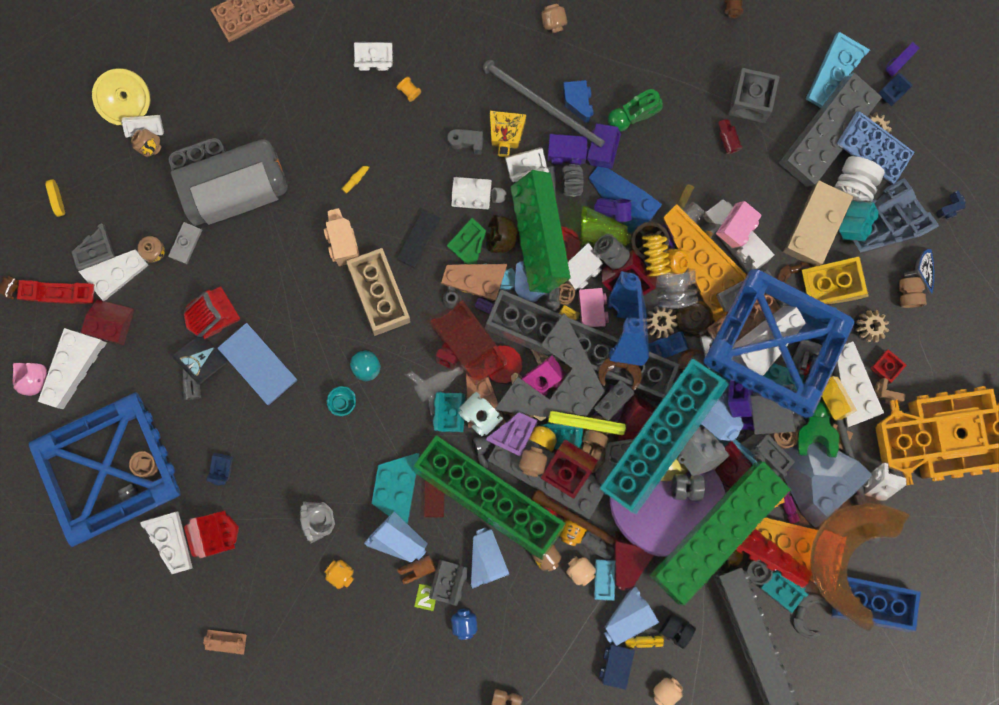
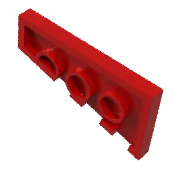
M754 529L736 549L740 553L745 551L750 554L749 558L754 561L759 559L766 563V567L772 571L779 570L783 577L802 588L809 583L812 572L806 566L793 559L789 553L780 549L773 541L764 537L757 529Z

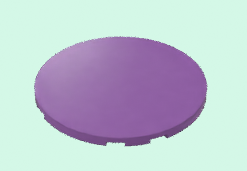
M688 470L685 475L689 478L692 474ZM715 470L699 474L703 476L705 483L702 501H690L688 497L686 500H674L672 498V481H660L637 514L630 512L610 497L613 518L620 531L631 543L636 544L652 555L667 557L725 495V490Z

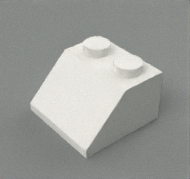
M589 244L584 246L568 262L571 279L566 281L565 284H570L575 292L578 289L583 290L588 285L587 280L591 276L595 278L602 271L600 268L603 263Z

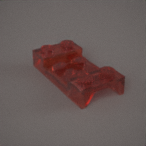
M463 300L448 314L431 320V326L439 337L445 341L450 350L455 353L454 355L464 367V371L474 385H477L507 364L505 356Z

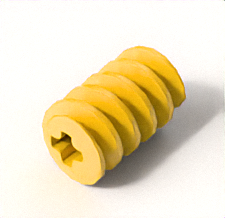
M661 235L642 237V239L648 240L647 243L643 244V247L649 248L648 251L644 252V255L650 256L645 262L651 263L650 266L646 267V270H650L652 273L647 276H658L670 272L671 268L665 267L670 261L664 259L669 256V253L663 251L668 248V245L662 244L667 240V237Z

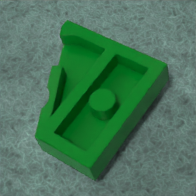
M471 218L446 247L466 265H476L486 230Z

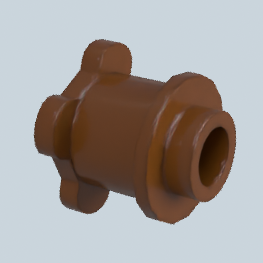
M724 0V3L727 4L725 14L730 18H738L743 14V0Z
M10 275L7 278L3 276V281L0 284V293L13 300L14 297L12 295L18 287L17 283L19 281Z

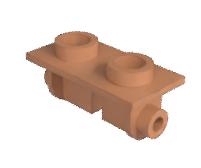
M208 630L207 636L204 637L205 650L244 655L247 635Z

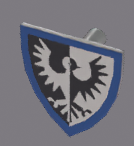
M926 249L916 260L915 270L904 272V278L921 277L930 295L934 287V261L932 249Z

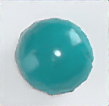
M363 350L352 356L350 368L357 379L367 382L379 375L381 365L373 352Z
M336 387L327 396L328 410L336 416L349 415L355 408L356 395L349 387Z

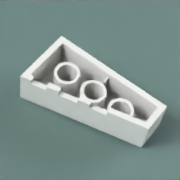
M723 199L708 210L703 218L707 223L722 225L733 206ZM753 231L750 232L749 240L744 246L732 248L722 240L747 273L751 269L758 270L774 256L773 252Z
M64 328L38 402L64 409L76 391L78 384L86 376L89 367L95 362L98 357L97 355L107 343Z
M854 341L845 344L833 372L835 377H839L857 409L856 412L843 418L847 428L884 412Z

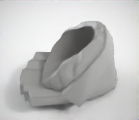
M303 501L300 512L301 527L304 535L307 537V541L313 543L332 532L335 525L333 511L326 503Z

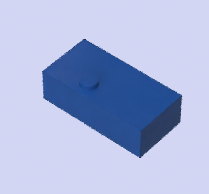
M841 576L837 580L831 617L908 633L914 632L917 627L921 592Z

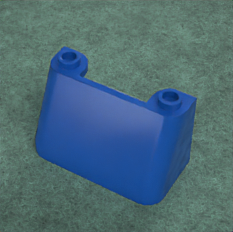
M621 271L607 300V308H615L617 317L626 318V321L624 322L623 333L618 343L609 353L610 361L644 365L649 358L646 306L641 282L635 274Z

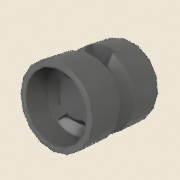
M612 234L601 236L594 245L595 254L613 270L621 268L629 259V251Z
M674 474L671 486L672 498L674 500H686L687 497L690 501L703 500L705 483L702 475H690L688 478L684 474Z
M750 559L743 566V570L747 571L750 579L748 582L752 584H766L773 576V571L768 569L766 563L759 559L757 561Z

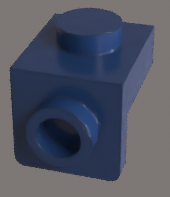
M898 73L878 94L890 106H893L912 87V84L901 73Z
M959 190L949 195L952 205L943 207L936 212L938 219L943 217L946 220L957 216V212L966 208L965 198L960 194Z
M214 453L212 455L210 473L206 481L212 482L214 485H225L230 478L233 457Z

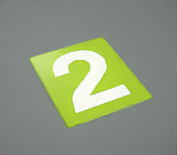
M419 584L415 602L416 608L434 611L436 600L429 598L432 586Z

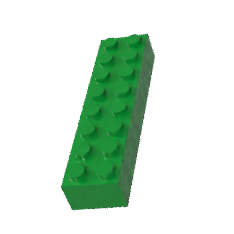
M437 435L413 466L415 474L541 560L544 559L565 528V522Z
M764 461L755 462L649 576L677 604L685 605L791 489Z

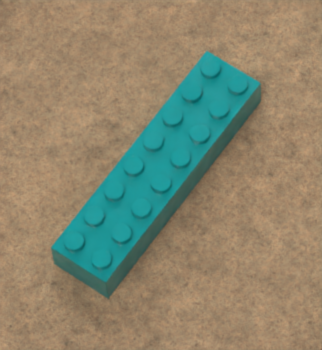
M692 358L600 489L630 512L637 514L728 387V383Z

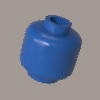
M459 609L458 613L454 614L451 618L452 633L461 640L471 639L478 630L477 616L469 612V609Z

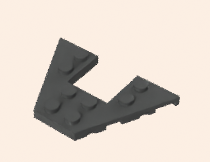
M563 313L541 346L572 367L570 372L550 399L517 377L495 407L496 410L520 412L549 418L551 411L586 417L604 393V389L566 314Z

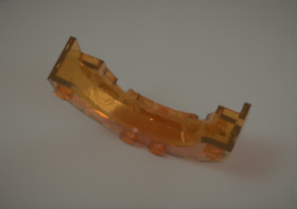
M873 503L848 506L832 515L818 530L810 555L812 575L820 593L847 619L867 631H870L875 622L873 621L872 612L859 602L860 599L856 598L850 589L847 579L849 559L852 553L866 541L875 538L898 537L910 515L885 505Z

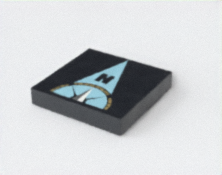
M203 336L196 337L172 357L199 385L228 362V359L208 339L204 340Z

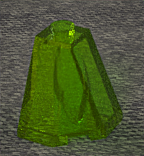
M582 206L580 247L589 244L594 248L596 241L605 234H612L625 248L627 244H630L631 232H628V226L587 206Z

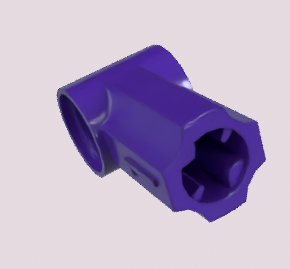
M597 199L594 206L597 215L613 217L615 221L619 222L631 220L630 199Z

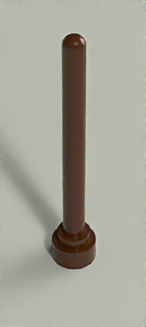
M537 489L531 500L538 505L546 506L604 541L615 544V537L547 499V496L544 495L545 492Z

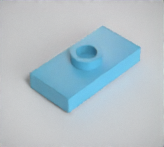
M596 560L594 599L614 600L616 561Z

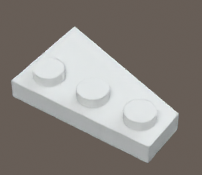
M132 250L81 270L79 273L89 284H95L94 291L105 301L145 269L148 263L139 255L137 250Z
M179 512L140 522L141 526L149 534L151 542L159 550L160 556L171 574L193 568Z

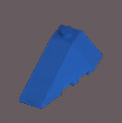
M597 167L589 177V180L602 198L631 200V220L626 222L618 221L620 226L631 235L637 226L644 222H650L662 205L648 193L609 168Z

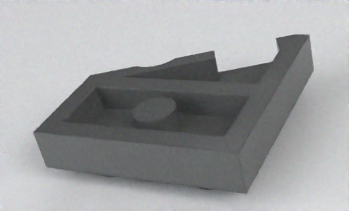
M103 223L97 226L98 229L91 236L88 235L82 244L72 251L76 268L79 271L115 257Z

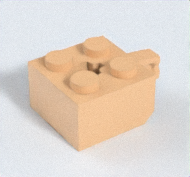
M339 208L329 210V222H326L327 228L324 229L326 240L331 244V247H328L330 257L333 262H337L338 266L347 265L346 261L360 256L354 231L351 228L350 222L342 217Z

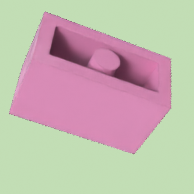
M745 201L736 203L716 232V235L732 248L744 246L749 240L750 232L759 225L758 220L762 215Z
M602 288L579 290L581 323L594 329H604L606 323H609L608 312H604V305L607 304L606 293L602 292Z

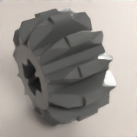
M575 164L564 166L562 170L564 195L570 197L581 196L584 187L582 168L580 165Z

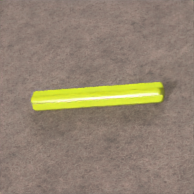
M551 411L549 414L550 423L624 435L626 425L623 423Z

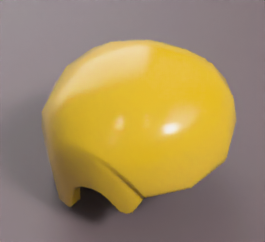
M545 426L534 427L529 440L538 443L551 452L557 441L555 433Z

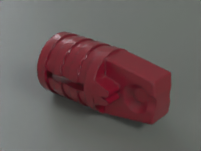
M729 119L719 121L721 130L719 134L726 149V154L740 151L743 147L735 126L731 125Z

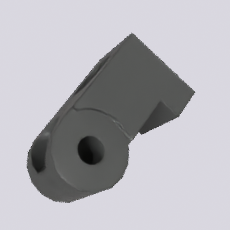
M458 129L450 131L448 134L450 147L453 149H461L462 147L472 148L474 154L482 155L483 132Z

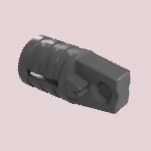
M183 369L182 387L184 400L202 398L200 385Z
M586 531L581 543H579L594 554L607 560L615 552L613 546L589 531Z

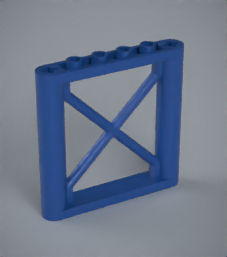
M751 269L705 356L704 363L709 368L724 375L727 379L742 384L746 389L759 393L762 397L778 403L781 407L788 408L804 417H812L854 326V320L841 311L760 270ZM764 293L792 307H797L798 310L827 324V326L782 337ZM756 300H758L774 339L733 348ZM827 335L809 376L803 385L786 344ZM778 346L797 389L796 393L731 360L732 357Z
M137 392L29 442V448L65 538L71 547L181 496V491L173 475L175 469L171 462L168 463L166 458L168 452L165 446H161L159 442L161 438L157 428L153 427L151 423L154 421L149 411H146L142 399ZM137 418L162 476L161 479L154 482L110 466L128 421ZM120 421L103 463L61 449ZM54 456H59L99 471L81 517L73 520L48 460ZM107 474L149 488L89 517Z

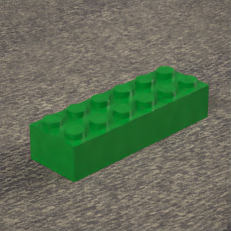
M531 170L511 186V194L530 292L549 293L571 279L551 172Z

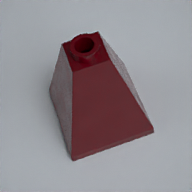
M634 393L625 403L618 422L626 425L624 435L614 434L615 442L635 439L657 408Z
M615 531L616 585L618 589L628 591L633 588L654 555L645 552L644 549L631 543L622 532Z

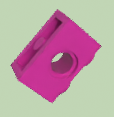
M550 356L521 379L545 396L549 392L548 389L550 387L556 388L562 383V378L566 372L556 359ZM540 376L545 377L547 382H543Z

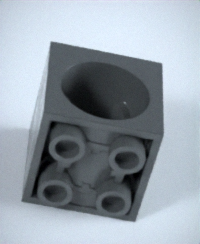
M742 68L735 81L728 115L765 123L773 110L780 76Z
M795 384L781 385L795 393L797 391ZM755 391L752 393L751 405L755 434L796 431L798 425H800V420H802L801 415L788 408L781 407L778 403L762 397Z

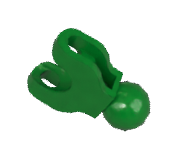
M646 90L623 105V108L613 109L608 115V125L618 127L620 132L624 131L629 127L630 123L634 124L660 112L663 108L662 99L656 90Z
M823 400L819 401L813 416L808 417V424L799 431L798 455L806 456L809 445L819 442L826 447L828 457H837L839 433L830 425L829 418L831 417V412Z

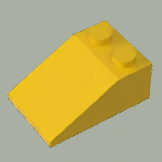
M860 257L802 270L807 295L827 305L869 297Z

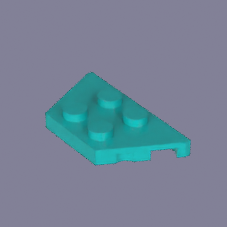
M418 453L378 465L372 504L388 516L395 512L407 524L416 480L413 466L419 459L420 454Z

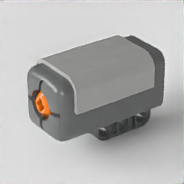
M212 138L175 151L169 156V163L172 169L171 175L183 210L194 226L203 223L210 225L279 200L278 196L286 193L288 189V183L278 155L272 144L266 139H259L226 152L221 141ZM220 146L217 152H211L213 147ZM196 153H202L200 158L194 159ZM183 159L181 165H176L177 160Z

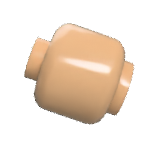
M576 556L568 563L570 567L567 569V574L576 585L582 584L585 586L596 577L594 575L596 569L586 557L579 559Z
M664 678L654 687V700L658 705H674L683 697V687L675 678Z

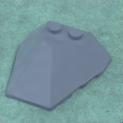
M903 178L887 187L883 191L884 194L878 200L874 199L872 201L879 212L877 220L871 225L872 232L865 241L853 240L861 253L922 236L939 227L931 213L925 211L917 200L912 187Z
M798 441L793 447L784 449L795 461L786 471L787 476L784 479L787 486L791 489L790 492L801 514L815 528L834 513L872 476L858 460L843 454L839 450L836 458L828 457L826 447L819 442L809 445L806 456L798 455Z

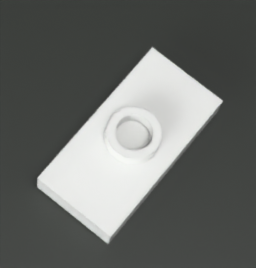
M160 115L124 117L121 120L125 137H133L137 130L148 129L156 135H163L164 133Z

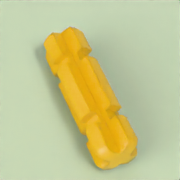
M652 636L631 637L625 641L626 648H634V646L637 648L663 647L664 645L662 636H654V638Z

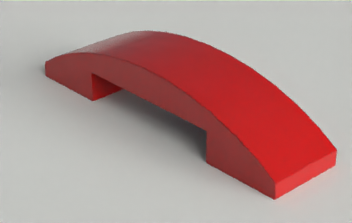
M19 280L17 299L46 303L90 304L93 303L95 284L41 283L38 281Z

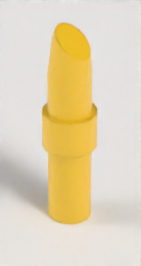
M362 166L350 177V180L342 187V191L347 194L360 182L370 167Z

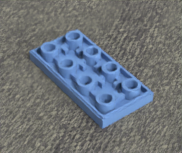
M856 111L837 142V145L852 156L868 159L881 166L885 172L883 178L891 184L896 183L914 154V151L860 111Z
M248 323L243 325L218 347L220 352L268 406L297 381L295 376Z

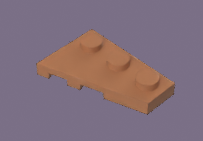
M507 264L447 265L441 284L496 301Z

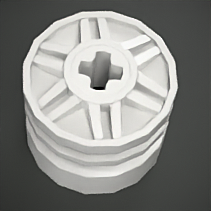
M856 156L848 157L842 169L844 174L839 176L834 188L853 196L852 201L872 202L874 194L877 192L875 186L881 183L885 174L884 169L868 159Z

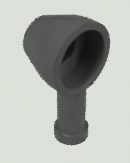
M447 286V292H445L442 299L443 304L448 309H456L461 304V295L455 291V288ZM450 295L455 296V300L452 302L448 300Z
M487 437L472 438V446L478 457L479 464L490 471L485 453L491 449V442L486 440Z

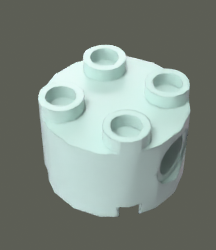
M477 392L459 408L460 411L458 412L465 421H471L474 424L472 428L481 436L484 434L487 436L503 420L499 413L484 398H480V394ZM482 410L483 417L477 420L476 414Z

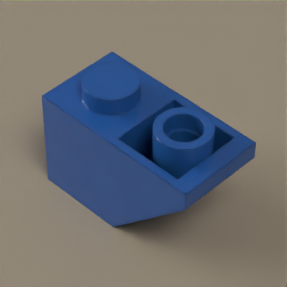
M586 80L564 82L565 107L585 123L589 122L590 116H593L592 104L589 105L588 98H591L590 86L587 87Z

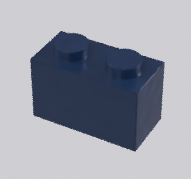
M610 644L609 648H605L603 659H606L605 667H601L599 679H602L603 685L626 690L635 652L634 649Z

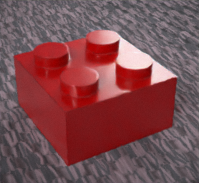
M888 349L884 351L870 369L882 379H888V384H890L907 365Z

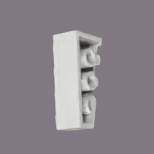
M783 306L773 314L782 337L797 334L805 325V321L797 307ZM763 321L738 340L733 348L774 339L767 321ZM777 346L733 356L732 359L763 376L781 353Z

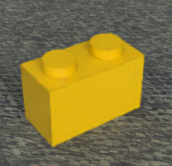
M830 377L822 398L834 420H842L856 412L857 409L839 377Z

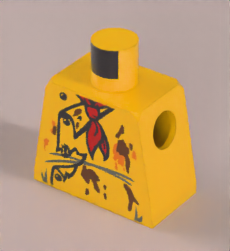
M490 111L491 142L493 146H499L498 156L507 157L509 156L510 148H518L525 126L526 115Z

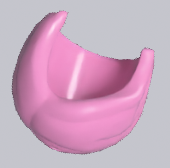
M13 363L12 382L14 389L26 396L40 393L47 378L46 367L35 363Z

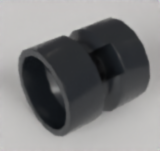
M671 613L664 622L659 635L667 640L673 639L675 645L685 649L692 639L696 627L688 622L682 623L680 617Z

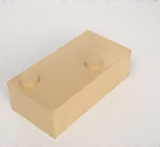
M818 181L812 188L783 253L800 261L807 262L813 267L821 266L853 196Z
M383 248L346 261L374 336L410 323L409 314Z

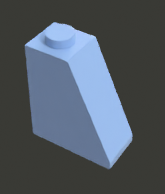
M726 381L728 387L701 425L720 440L733 441L738 437L739 432L744 426L741 417L732 418L728 404L730 383Z
M393 512L367 538L364 544L412 562L415 558L419 560L426 553L425 548L428 543Z
M487 527L476 531L477 535L473 537L472 588L509 575L492 529L488 531Z
M633 586L628 591L605 625L606 632L604 635L609 643L613 642L615 645H618L659 623L646 600L640 596L636 586Z

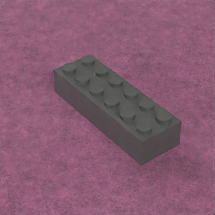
M856 73L845 76L780 160L779 164L806 187L816 185L843 149L837 145V142L856 111H860L868 116L882 97Z
M528 440L523 451L531 450V447L543 450L542 454L547 456L546 470L555 454ZM498 445L495 446L487 462L532 488L540 489L545 492L546 496L584 518L590 519L605 493L600 489L602 484L598 483L594 476L589 475L573 499L541 479L543 474L538 475V477L523 474V470L519 468L521 456Z

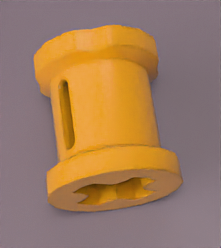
M409 77L404 78L397 86V89L401 90L408 97L409 102H412L421 93V89L416 88Z

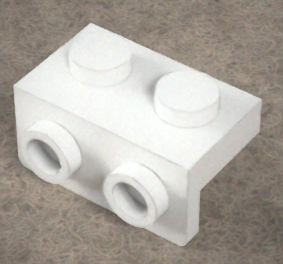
M392 42L354 43V67H359V70H370V67H377V70H389L388 67H392Z
M541 147L505 157L512 182H517L531 170L549 172Z
M454 177L452 206L489 209L491 180Z
M883 463L871 472L872 476L863 484L865 495L874 497L877 500L886 501L906 486V478L889 474L888 463Z

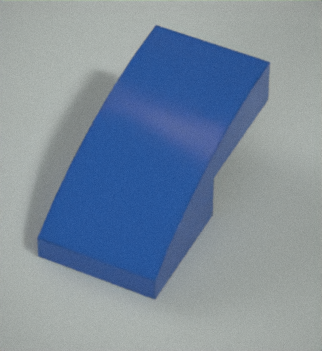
M682 331L649 343V352L663 358H668L689 349Z

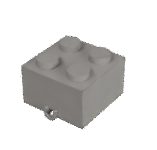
M700 426L678 455V461L686 466L692 476H696L716 469L729 454L714 434L704 426Z

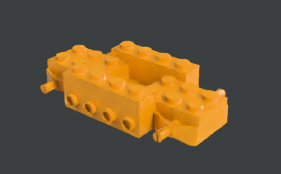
M986 386L976 387L974 392H967V389L957 390L954 395H948V392L937 393L934 398H929V395L917 396V400L907 403L910 414L899 410L898 399L889 401L892 411L891 415L875 427L882 464L888 463V468L902 472L904 478H906V485H913L911 473L918 467L920 468L921 478H932V482L944 480L946 475H951L952 479L964 477L963 473L970 472L971 476L983 474L982 470L989 469L990 473L999 472V402L996 403L994 390H986ZM958 428L965 430L966 435L963 439L957 436Z

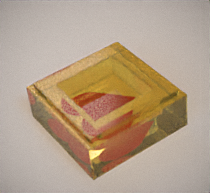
M690 184L686 186L678 202L679 206L685 207L694 186Z

